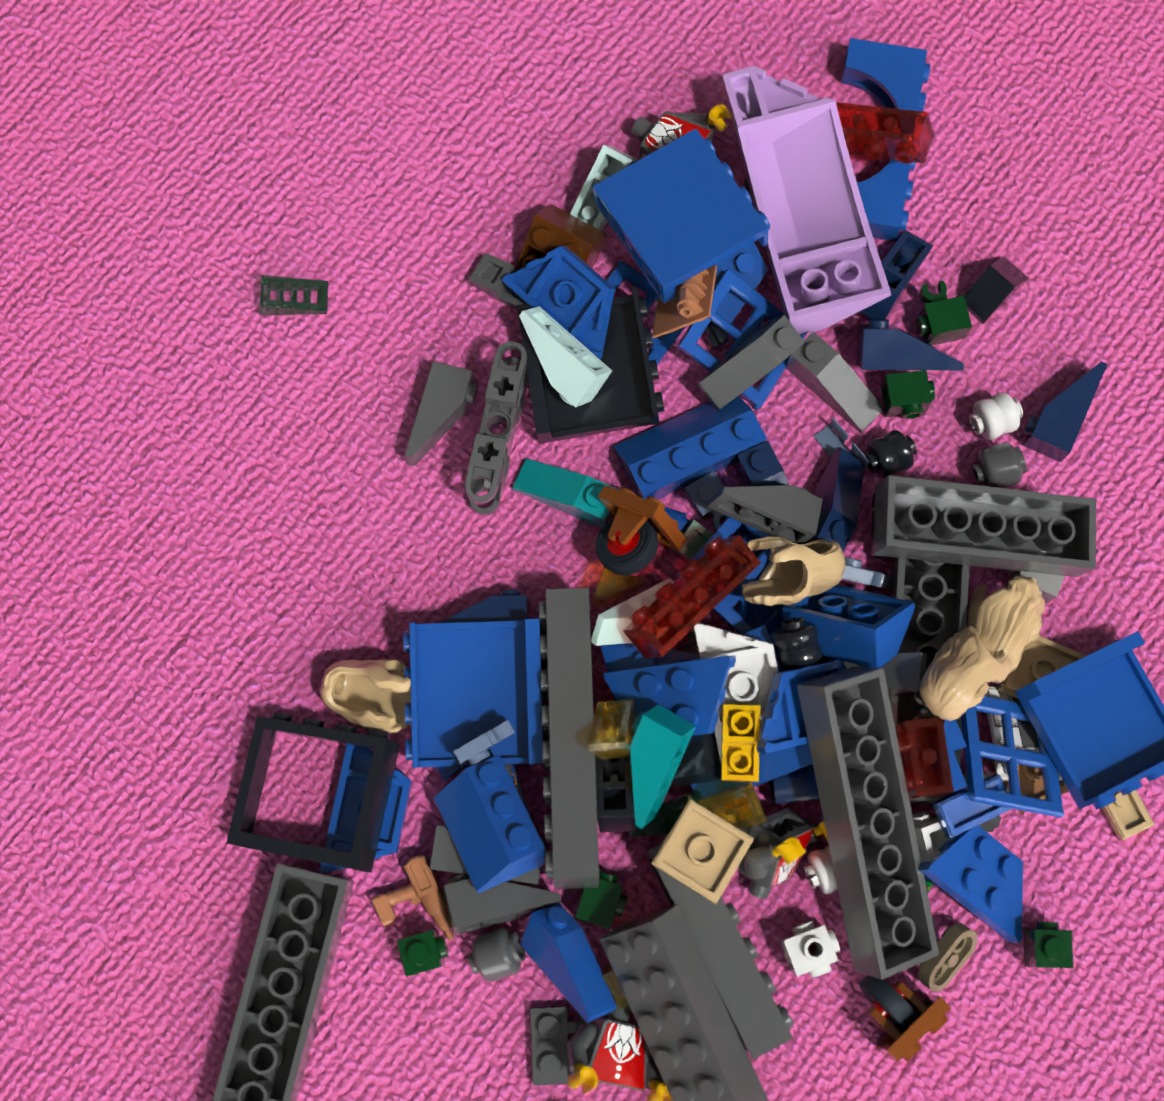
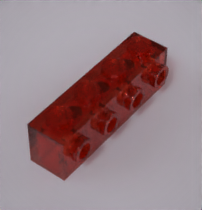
M836 102L850 155L865 156L871 160L891 159L904 164H911L912 162L925 164L934 138L928 112Z
M740 535L725 539L721 537L713 539L703 548L705 554L698 561L694 559L680 569V578L673 584L672 582L665 584L654 594L656 600L650 606H642L630 616L629 620L631 623L623 632L645 659L663 657L761 563Z

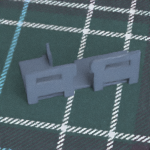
M834 417L826 428L813 436L830 458H832L836 448L841 447L852 456L855 454L859 461L864 464V470L867 468L870 461L855 443H852L850 451L843 445L849 439V436Z

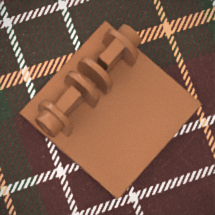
M716 265L707 268L676 286V297L670 301L663 303L658 296L652 333L653 338L672 333L688 325L710 318L717 272Z

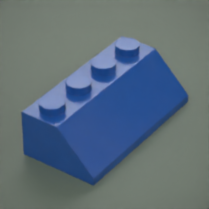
M737 396L720 410H717L711 402L706 403L613 446V450L635 494L644 499L647 496L660 499L692 484L712 471L717 473L734 465L738 454L766 442L767 437L753 410Z

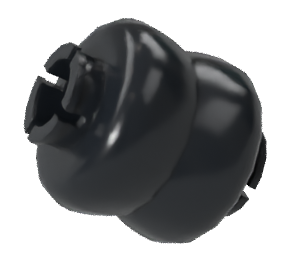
M892 430L883 437L870 440L867 443V453L864 454L870 461L867 468L872 474L876 472L884 479L888 475H895L898 471L910 469L914 464V455L917 454L914 441L909 435L904 436L898 430Z
M793 617L782 621V627L774 631L773 641L778 649V662L784 668L795 669L809 666L821 659L822 648L817 640L818 631L814 623L804 622L803 617Z

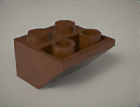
M549 204L535 214L515 270L518 271L526 267V264L535 259L545 257L548 252L560 246H567L588 266L593 268L608 234Z

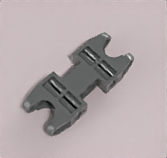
M514 341L503 343L496 351L485 394L486 405L479 434L476 433L466 476L465 489L469 497V503L472 510L479 515L488 516L493 514L500 506L511 461L510 452L515 430L520 422L527 391V352L520 343ZM514 349L521 354V359L509 358L503 362L502 356L507 350ZM497 423L504 424L507 427L499 435L489 431ZM488 491L486 495L478 496L480 492ZM494 498L493 504L488 508H480L475 504V502L484 504Z

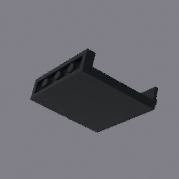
M636 286L631 287L632 295L613 298L601 361L612 372L594 399L578 407L563 401L559 392L551 386L519 317L523 310L531 309V306L517 307L522 343L527 352L526 369L536 434L540 444L659 424L658 412H664V404L661 391H654L653 381L659 380L656 360L649 361L647 349L653 348L651 329H644L642 318L648 317L645 297L638 298Z

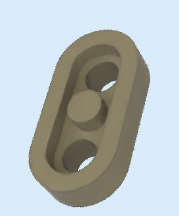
M957 923L948 927L937 943L939 955L919 964V981L933 992H939L946 988L974 952L978 941L977 933L963 923Z

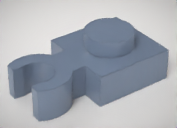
M712 471L685 487L684 491L701 519L708 515L712 516V527L715 532L721 526L720 520L724 519V514L708 508L707 504L724 486L715 471Z
M845 556L846 566L842 579L889 589L892 579L891 575L861 567L863 561Z
M509 720L453 752L460 764L468 760L470 765L473 766L490 756L487 750L489 747L514 734L515 731Z

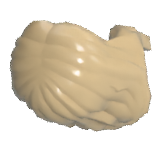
M767 536L761 539L748 541L746 551L770 549L771 555L769 557L770 562L763 570L759 580L742 585L743 598L745 601L758 605H791L802 601L807 596L823 593L836 586L843 578L846 566L845 554L837 542H830L826 539L800 545L778 536Z
M1018 575L1013 580H1009V586L1006 589L1001 588L988 597L986 585L982 584L976 587L967 610L968 625L979 630L977 634L995 660L1001 664L1011 652L1013 660L1010 672L1017 668L1024 648L1037 642L1043 625L1041 614L1045 611V600L1042 597V591L1039 590V584H1037L1036 579L1032 577L1023 578Z
M972 626L955 633L953 637L949 638L941 646L920 682L919 691L925 706L933 715L948 721L958 719L967 709L976 706L982 701L984 695L990 689L987 682L1001 683L1012 669L1013 657L1011 652L1000 664L991 656L988 649L982 643L977 634L979 630Z
M393 659L342 660L333 663L326 669L322 678V686L319 690L321 699L327 707L340 714L350 723L367 731L368 729L388 731L389 733H396L401 728H407L409 725L412 726V724L405 723V703H411V679L404 678L405 664Z

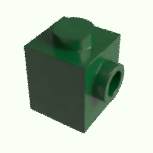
M927 370L887 374L880 385L886 417L903 415L904 419L918 418L923 413H926L932 401L935 400L934 383L932 380L928 381Z
M599 871L598 887L584 888L575 918L611 929L614 915L622 917L628 897L621 894L623 886L616 884L618 877Z
M1036 922L1037 930H1023L1025 967L1074 968L1072 930H1059V922Z
M437 930L397 940L406 977L446 966L444 958L449 957L448 948L444 936L438 937Z

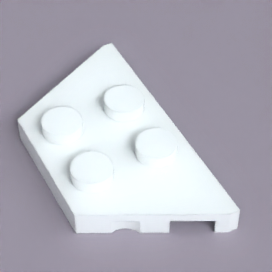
M696 623L694 628L700 659L735 655L736 657L735 665L730 668L724 688H727L723 703L719 706V717L715 727L719 756L722 763L723 704L760 705L761 730L773 674L778 672L772 643Z

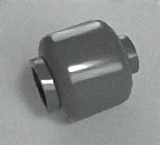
M1003 442L980 450L977 454V464L972 465V471L978 484L984 483L988 487L1008 488L1021 482L1023 473L1027 472V466L1020 448H1014L1010 443Z
M498 928L478 936L473 942L472 953H469L471 969L475 974L480 973L488 982H495L518 973L521 969L522 961L526 957L525 950L520 945L521 938L517 933H511L506 928Z

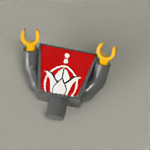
M722 104L714 106L710 112L673 113L665 111L655 124L640 116L635 121L631 134L643 140L639 153V158L642 159L695 128L703 139L707 137L712 142L714 132L712 128L715 127L720 132L724 131L727 125L723 119H730L732 115L726 106Z
M787 808L754 822L749 836L753 837L754 840L739 866L740 872L751 879L748 887L749 893L757 898L766 899L773 887L790 879L803 854L806 853L807 845L820 841L822 834L828 841L825 822L823 821L817 826Z
M613 998L617 1006L613 1012L607 1014V1019L597 1018L588 1023L584 1020V1023L568 1041L569 1067L567 1076L569 1078L567 1083L570 1088L576 1089L582 1085V1092L586 1094L598 1085V1082L644 1092L646 1088L651 1089V1092L647 1095V1101H673L639 1026L628 1024L631 1008L627 1000Z

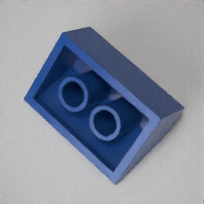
M836 585L823 593L807 596L798 603L785 605L783 607V620L803 617L804 622L814 623L818 631L817 640L822 648V656L829 657L831 660H842V662L845 661L864 667L881 668L897 656L915 610V602Z
M500 755L466 768L434 797L435 804L477 894L544 865L545 847Z

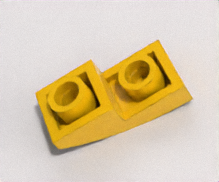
M723 704L721 781L759 782V753H757L756 747L760 734V705Z

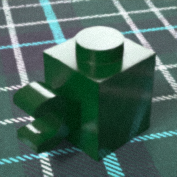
M939 281L936 286L937 295L930 294L927 285L923 284L919 291V296L924 305L918 317H916V328L919 336H924L925 342L931 345L965 339L972 328V323L964 296L947 299V286L944 281Z

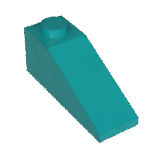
M526 458L512 490L602 529L609 522L612 514L598 498V495L604 485L614 489L617 488L587 475Z
M659 704L646 713L644 711L641 712L632 727V731L635 732L630 744L635 825L641 829L657 817L696 728L694 724Z

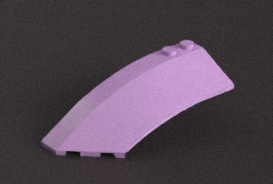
M756 66L722 74L753 205L757 212L762 211L770 224L768 245L765 246L783 313L799 335L826 329L891 296L854 175L836 101L825 96L821 99L807 93V88L784 78L782 81L766 75L765 70Z

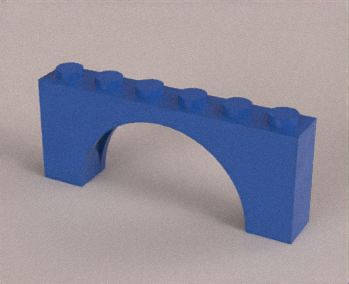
M850 38L845 54L841 83L856 87L876 99L889 115L896 136V150L891 161L876 175L858 182L857 185L873 238L895 241L899 231L906 230L909 211L904 210L905 200H910L913 189V181L908 180L909 170L914 171L917 162L918 151H913L914 141H919L922 122L917 121L918 112H923L926 93L921 92L922 83L927 84L931 64L925 63L927 50Z

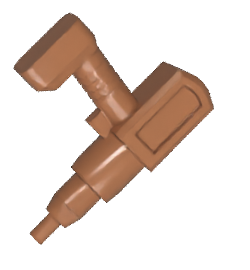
M426 855L412 857L404 865L412 884L387 893H381L371 898L383 926H386L395 921L396 912L393 908L394 905L410 899L413 906L422 902L429 917L433 916L437 927L441 932L444 931L449 942L454 937L450 930L451 924L445 910L447 907L440 890V884L434 871L430 869V863Z

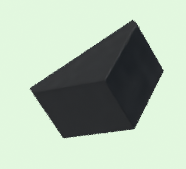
M1005 256L992 263L964 295L968 311L984 324L1029 277Z
M715 730L711 734L694 735L691 737L671 786L680 787L721 780L720 756Z

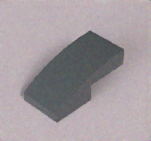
M485 253L470 276V283L516 310L517 307L529 305L502 281L505 275L516 272L514 266Z

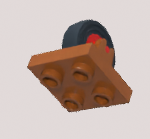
M605 485L598 495V498L614 518L607 522L600 530L595 542L596 554L601 564L612 573L625 576L637 573L647 567L655 557L658 543L680 551L687 540L679 530L678 522L667 514L664 510L666 508L665 505L658 499L647 496L644 499L638 497L627 488L620 487L617 490Z
M868 975L859 984L861 990L872 1002V1008L867 1013L888 1035L877 1046L888 1059L897 1062L902 1058L905 1061L910 1060L922 1047L918 1041L929 1031L932 1035L938 1032L949 1020L945 1014L951 1007L941 996L927 995L920 1001L902 981H898L894 985L892 983L889 984L885 979L880 980Z

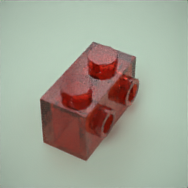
M943 719L911 720L898 725L896 735L909 799L944 796L954 792Z

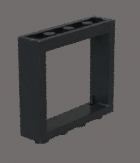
M272 712L271 718L257 716L226 844L372 873L400 744L388 739L389 733L374 729H368L367 735L356 733V727L336 723L335 729L324 728L325 722L310 718H303L301 724L292 722V716ZM276 732L374 749L351 853L252 834Z

